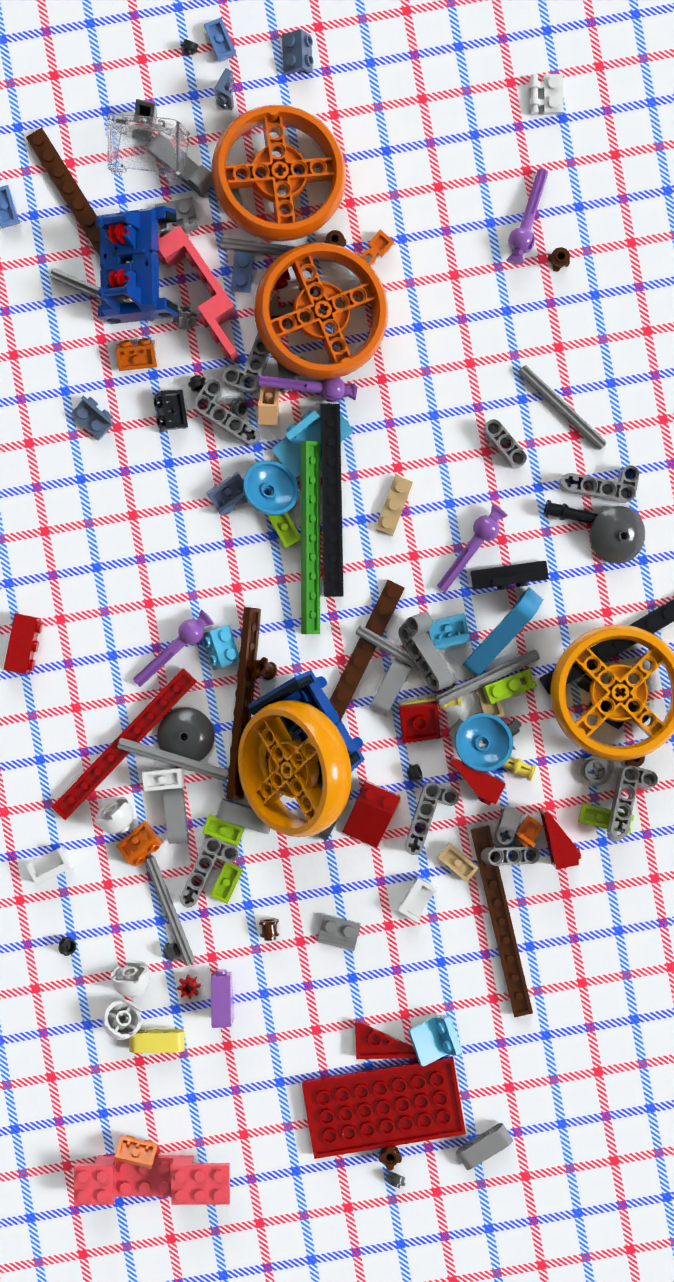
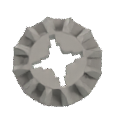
M590 756L584 759L580 766V775L591 786L603 785L610 778L611 766L606 759ZM593 763L597 768H603L598 771L597 777L594 773H588L593 769Z

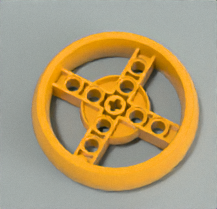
M621 624L601 626L575 639L559 658L551 680L552 709L564 734L583 751L606 760L625 761L637 759L660 748L674 734V652L660 638L644 629ZM624 639L637 642L648 648V650L632 666L621 663L606 666L589 648L603 641ZM589 659L595 662L593 670L587 668L586 664ZM644 660L650 662L649 670L643 669L642 662ZM574 662L592 679L590 685L592 705L575 722L569 712L566 701L567 678ZM661 664H663L668 674L671 686L670 705L663 722L645 705L648 697L645 680ZM603 673L609 676L607 684L601 682L600 678ZM631 673L637 678L634 684L628 681V676ZM615 689H622L623 691L621 693L623 695L616 696L615 694L617 692L615 691ZM603 701L609 703V709L606 712L602 711L600 707ZM631 701H634L637 705L634 712H631L628 708V704ZM590 714L594 715L596 719L593 725L587 723V717ZM645 715H648L651 720L647 726L642 723V718ZM606 719L617 722L631 719L648 737L635 744L612 746L600 743L589 736Z
M282 700L269 704L259 710L246 725L238 748V771L244 794L256 815L268 827L292 837L316 835L330 827L339 818L347 804L352 782L348 750L335 724L323 712L310 704L295 700ZM283 716L295 722L304 730L308 738L304 742L292 740L280 717ZM267 750H268L269 753H270V757H269V772H268V767H267V755H266ZM318 761H320L322 770V791L317 784L319 778ZM283 795L295 798L307 820L292 813L282 803L280 798Z

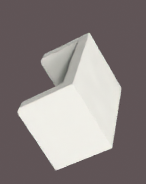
M180 767L142 772L144 792L183 788L185 786L183 768Z
M64 845L26 865L36 886L74 866Z
M417 875L398 906V911L418 923L420 915L434 892L438 891V888Z

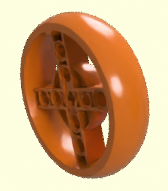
M265 105L243 113L225 129L213 153L211 174L216 197L227 216L237 226L253 236L270 241H292L304 238L325 225L341 203L346 184V166L342 150L336 138L325 124L312 114L297 107ZM263 125L265 147L256 154L252 163L226 165L229 152L234 143L247 131ZM283 125L298 129L311 137L322 149L326 158L304 159L296 149L285 144ZM275 132L279 137L273 138L269 133ZM277 151L281 156L275 157L272 152ZM318 167L321 173L314 172L313 168ZM294 169H300L303 174L297 175ZM280 170L282 176H279L278 173H276V171ZM262 172L265 177L259 178L255 173ZM242 173L245 179L237 178L236 174ZM331 181L328 196L319 210L308 218L296 222L293 199L303 191L306 183ZM254 187L263 198L273 202L275 223L260 219L248 212L236 200L231 189ZM277 190H284L286 192V195H279L277 193ZM285 208L289 214L283 215L279 209Z
M318 242L297 246L273 261L259 282L255 296L254 314L257 331L263 345L280 365L303 377L334 379L358 370L376 353L387 328L388 302L380 278L361 256L340 245ZM312 259L329 260L346 267L357 276L363 285L342 292L333 284L321 282ZM292 266L301 291L295 298L293 312L271 320L269 306L272 290L279 277ZM308 271L311 274V278H305L302 272ZM310 289L317 290L318 297H313L310 294ZM353 294L360 296V302L353 299ZM336 300L343 303L342 309L336 307ZM371 303L372 324L369 335L363 346L351 356L342 332L348 324L350 311ZM320 307L321 310L325 309L326 312L324 314H319L318 310ZM300 314H305L308 317V322H302ZM282 321H288L291 328H283ZM325 325L333 328V334L325 331ZM301 331L312 339L322 340L331 364H318L306 361L290 352L279 338ZM333 343H336L340 346V352H335L333 350Z

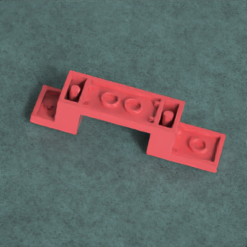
M180 225L161 238L158 235L159 251L156 252L162 265L167 264L171 268L186 258L192 268L196 266L195 270L203 284L207 283L206 287L212 297L198 306L200 313L197 315L204 327L210 328L208 331L216 344L220 342L221 345L219 347L227 360L230 358L234 363L239 359L238 353L220 327V325L237 315L233 303Z
M156 1155L152 1169L115 1161L114 1156H98L94 1164L74 1165V1205H113L116 1197L171 1196V1205L230 1204V1163H194V1155Z

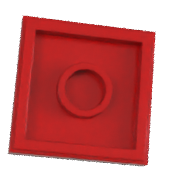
M436 701L399 705L403 743L441 738L438 704Z

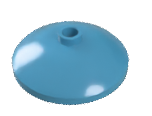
M257 462L248 469L243 479V492L247 501L253 508L263 514L271 516L282 515L288 512L298 499L299 488L296 478L287 467L278 462Z
M479 713L470 716L459 726L455 736V748L461 761L468 767L476 771L489 772L500 768L507 762L513 750V737L509 727L502 719L492 714ZM479 741L484 742L483 748L478 745Z

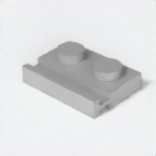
M324 914L317 942L354 951L361 923Z

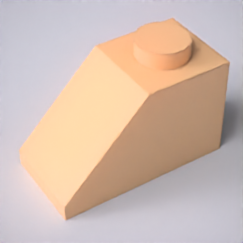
M261 386L258 402V424L266 426L277 425L280 388Z

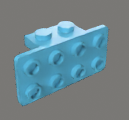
M320 410L305 413L301 417L302 421L297 425L293 423L286 429L285 438L272 449L276 457L292 472L295 478L301 475V441L320 442L321 459ZM340 414L342 442L353 432V429Z

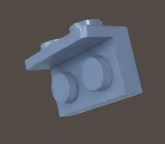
M225 68L214 87L215 99L221 108L233 110V92L235 89L233 72Z
M83 395L81 397L82 401L70 415L101 440L115 424L111 420L113 416L105 409L103 411L96 407L98 403L91 396L87 399Z

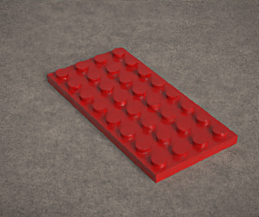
M453 1056L439 1058L425 1066H420L419 1062L302 1081L314 1159L466 1134Z

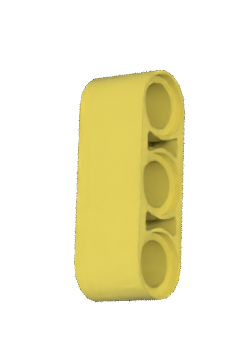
M139 1029L133 1037L129 1038V1052L177 1053L185 1050V1033L183 1029Z

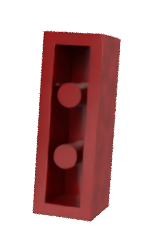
M15 613L3 670L22 674H30L34 670V652H37L39 647L37 637L43 628L41 618Z

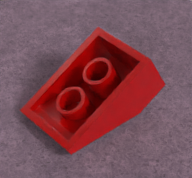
M450 756L449 760L477 794L479 801L489 806L491 803L496 805L506 783L486 772L473 770L461 760Z
M365 780L342 833L377 848L401 796Z
M543 807L539 808L551 864L556 870L580 865L581 853L579 847L577 848Z

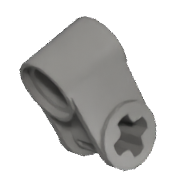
M504 806L495 832V837L499 843L507 845L513 841L522 820L523 812ZM507 830L509 838L502 840L500 833H504Z

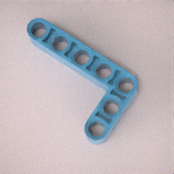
M528 587L517 600L513 609L473 651L462 666L475 677L479 676L533 618L544 599Z

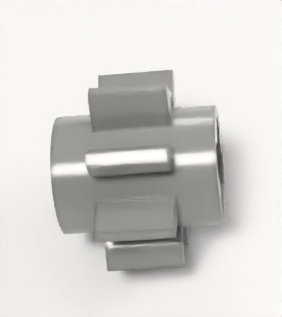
M182 305L179 307L178 317H173V322H177L178 328L188 330L191 328V325L195 326L197 313H193L192 307Z

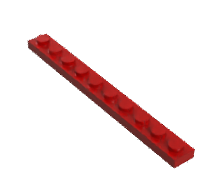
M183 668L51 808L64 820H67L130 753L117 748L119 739L125 738L140 743L193 687L197 680Z

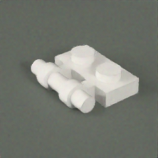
M531 74L530 82L528 83L531 99H529L531 114L536 115L538 114V108H543V115H563V74H544L543 82L538 81V74ZM543 90V99L538 98V91Z

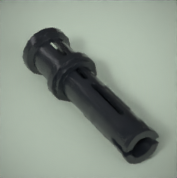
M551 500L546 501L543 513L544 517L553 516L562 521L571 519L587 524H592L598 513L568 507L565 503L562 505L552 503Z

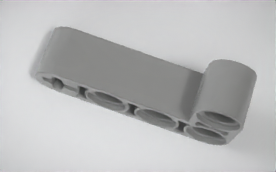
M159 133L147 147V150L199 196L204 197L212 188L211 172L203 165L198 166L162 134Z
M257 333L244 371L234 367H228L223 371L222 378L228 387L247 394H253L257 391L259 387L257 386L258 375L263 376L270 357V353L267 350L265 352L257 350L258 346L263 344L259 333ZM259 362L261 367L258 370L251 369L252 363ZM230 373L236 374V379L232 382L226 380L227 375ZM247 380L255 382L252 388H246L244 383Z
M208 380L194 400L196 411L246 445L256 446L260 441L258 430L219 405L217 402L223 394V388L218 380ZM212 385H217L219 387L218 391L214 394L210 393L209 388ZM201 401L208 402V407L204 410L198 408ZM218 411L224 413V417L221 420L214 418L215 413ZM233 422L240 423V428L236 431L230 429V425ZM244 428L247 433H254L255 439L248 441V436L243 433Z
M626 466L620 471L618 482L567 473L560 479L559 486L568 493L627 503L634 499L636 495L640 472L636 466ZM626 470H630L633 473L632 480L626 478ZM570 478L572 483H577L580 480L578 485L572 484L569 487L565 481ZM585 481L592 484L591 491L584 489L583 484ZM604 485L610 487V495L603 493L602 487ZM622 489L629 491L630 496L628 499L622 497Z
M422 612L407 618L399 628L398 635L428 686L433 691H439L451 686L454 679L446 663L427 635V631L432 626V618L429 613Z
M629 765L619 772L607 827V836L610 840L619 841L627 836L636 790L647 791L658 783V776L654 771ZM625 771L632 774V780H628L625 777ZM644 776L650 778V785L644 782ZM621 790L628 792V799L621 795ZM618 808L624 810L625 817H620L618 815ZM617 827L618 831L621 832V834L617 835V832L614 831V829H616Z
M433 781L424 784L405 841L406 851L409 854L418 855L421 853L437 803L447 806L457 804L459 795L454 788ZM429 786H435L437 792L431 796L426 793V789ZM447 792L455 793L454 800L446 801L445 794ZM423 804L431 806L429 813L424 814L420 811ZM419 822L425 824V829L421 832H417L414 829L415 825ZM412 834L418 837L416 843L419 847H415L414 850H411L409 843L413 844L415 839L414 836H411Z
M210 836L207 838L180 895V903L184 907L190 908L196 904L216 859L218 858L228 863L236 861L240 853L239 847L217 837ZM211 840L216 841L218 848L215 850L210 849L208 842ZM226 849H233L236 855L232 858L228 857L225 853ZM207 858L210 861V866L203 867L200 860ZM193 876H200L202 883L195 884L192 880ZM191 889L195 890L192 899L187 901V896Z

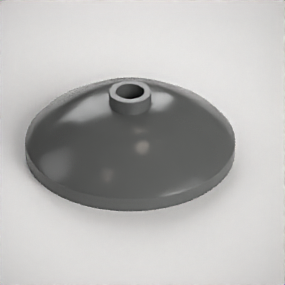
M612 506L600 512L594 519L590 529V542L594 552L602 560L609 563L620 564L630 561L641 551L645 541V526L641 517L634 510L624 506ZM624 532L625 537L622 539L621 534Z
M189 707L178 708L168 713L162 719L157 732V741L161 750L196 761H201L209 754L215 739L214 728L209 718L201 711ZM183 733L188 735L187 740H182L181 735Z

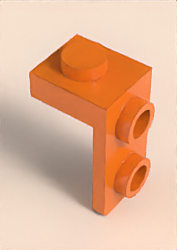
M527 815L515 833L518 835L516 839L526 847L529 845L534 847L536 844L533 841L544 826Z

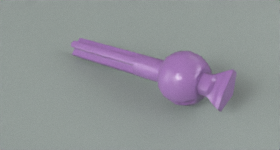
M543 168L537 170L520 228H515L509 235L508 244L513 252L506 259L508 263L515 265L523 264V254L532 250L535 244V237L531 228L548 176V171Z
M258 375L257 386L319 393L324 400L331 403L340 401L343 396L356 400L357 394L355 383L345 385L341 378L324 379L323 382Z
M492 504L490 515H483L475 521L473 525L474 536L437 584L438 588L446 592L484 540L491 541L497 537L500 528L498 521L508 516L502 509Z
M201 609L197 620L188 619L182 622L178 629L179 636L133 678L134 682L141 687L186 644L196 645L201 642L205 634L203 628L214 625L211 617Z

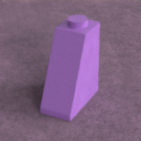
M226 969L216 970L211 975L212 1028L231 1027L234 1020L232 972H227Z

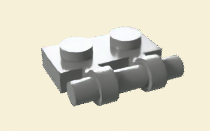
M192 197L155 204V207L166 206L175 209L177 222L183 221V225L180 226L186 234L198 230L197 222H189V219L196 218ZM165 223L167 228L159 229L161 237L177 226H173L172 223Z

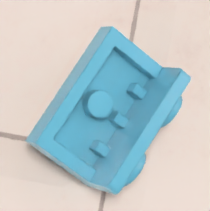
M464 613L432 620L429 635L436 649L443 650L448 646L464 645L466 642L471 641Z
M230 625L208 631L204 634L202 639L203 645L207 648L209 663L213 666L214 670L239 662V653Z

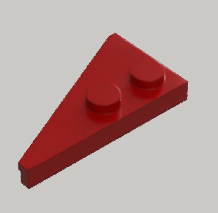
M355 1021L356 1059L417 1058L413 1046L365 1023Z

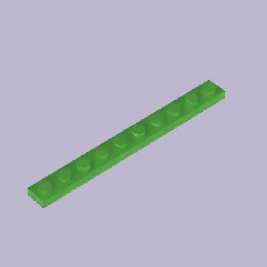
M301 441V634H320V442Z

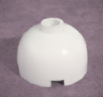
M126 797L115 799L117 801L116 804L111 806L108 803L96 814L95 817L97 819H94V821L104 832L109 834L120 832L122 834L130 828L129 825L133 820L134 814L133 808Z
M144 961L127 962L128 966L121 968L120 965L112 972V983L119 994L135 998L148 988L151 977L149 968Z
M126 999L112 1002L105 1010L103 1016V1027L106 1033L116 1040H126L133 1037L141 1028L143 1021L139 1007L134 1002Z

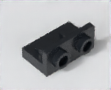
M183 390L158 392L154 397V407L157 408L158 416L156 422L157 426L160 427V432L188 428Z

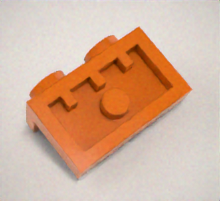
M142 338L138 342L123 340L116 345L115 350L119 371L157 367L155 340H150V338Z
M143 821L120 841L116 847L127 863L137 866L142 864L151 853L156 852L164 841L156 835L148 822Z
M121 1135L114 1160L152 1169L158 1144L150 1140H138L130 1135Z

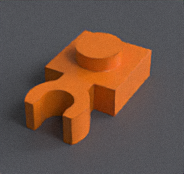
M380 229L368 243V247L371 249L364 251L362 258L364 259L370 255L372 260L369 262V265L372 266L376 261V256L379 255L383 258L395 241Z

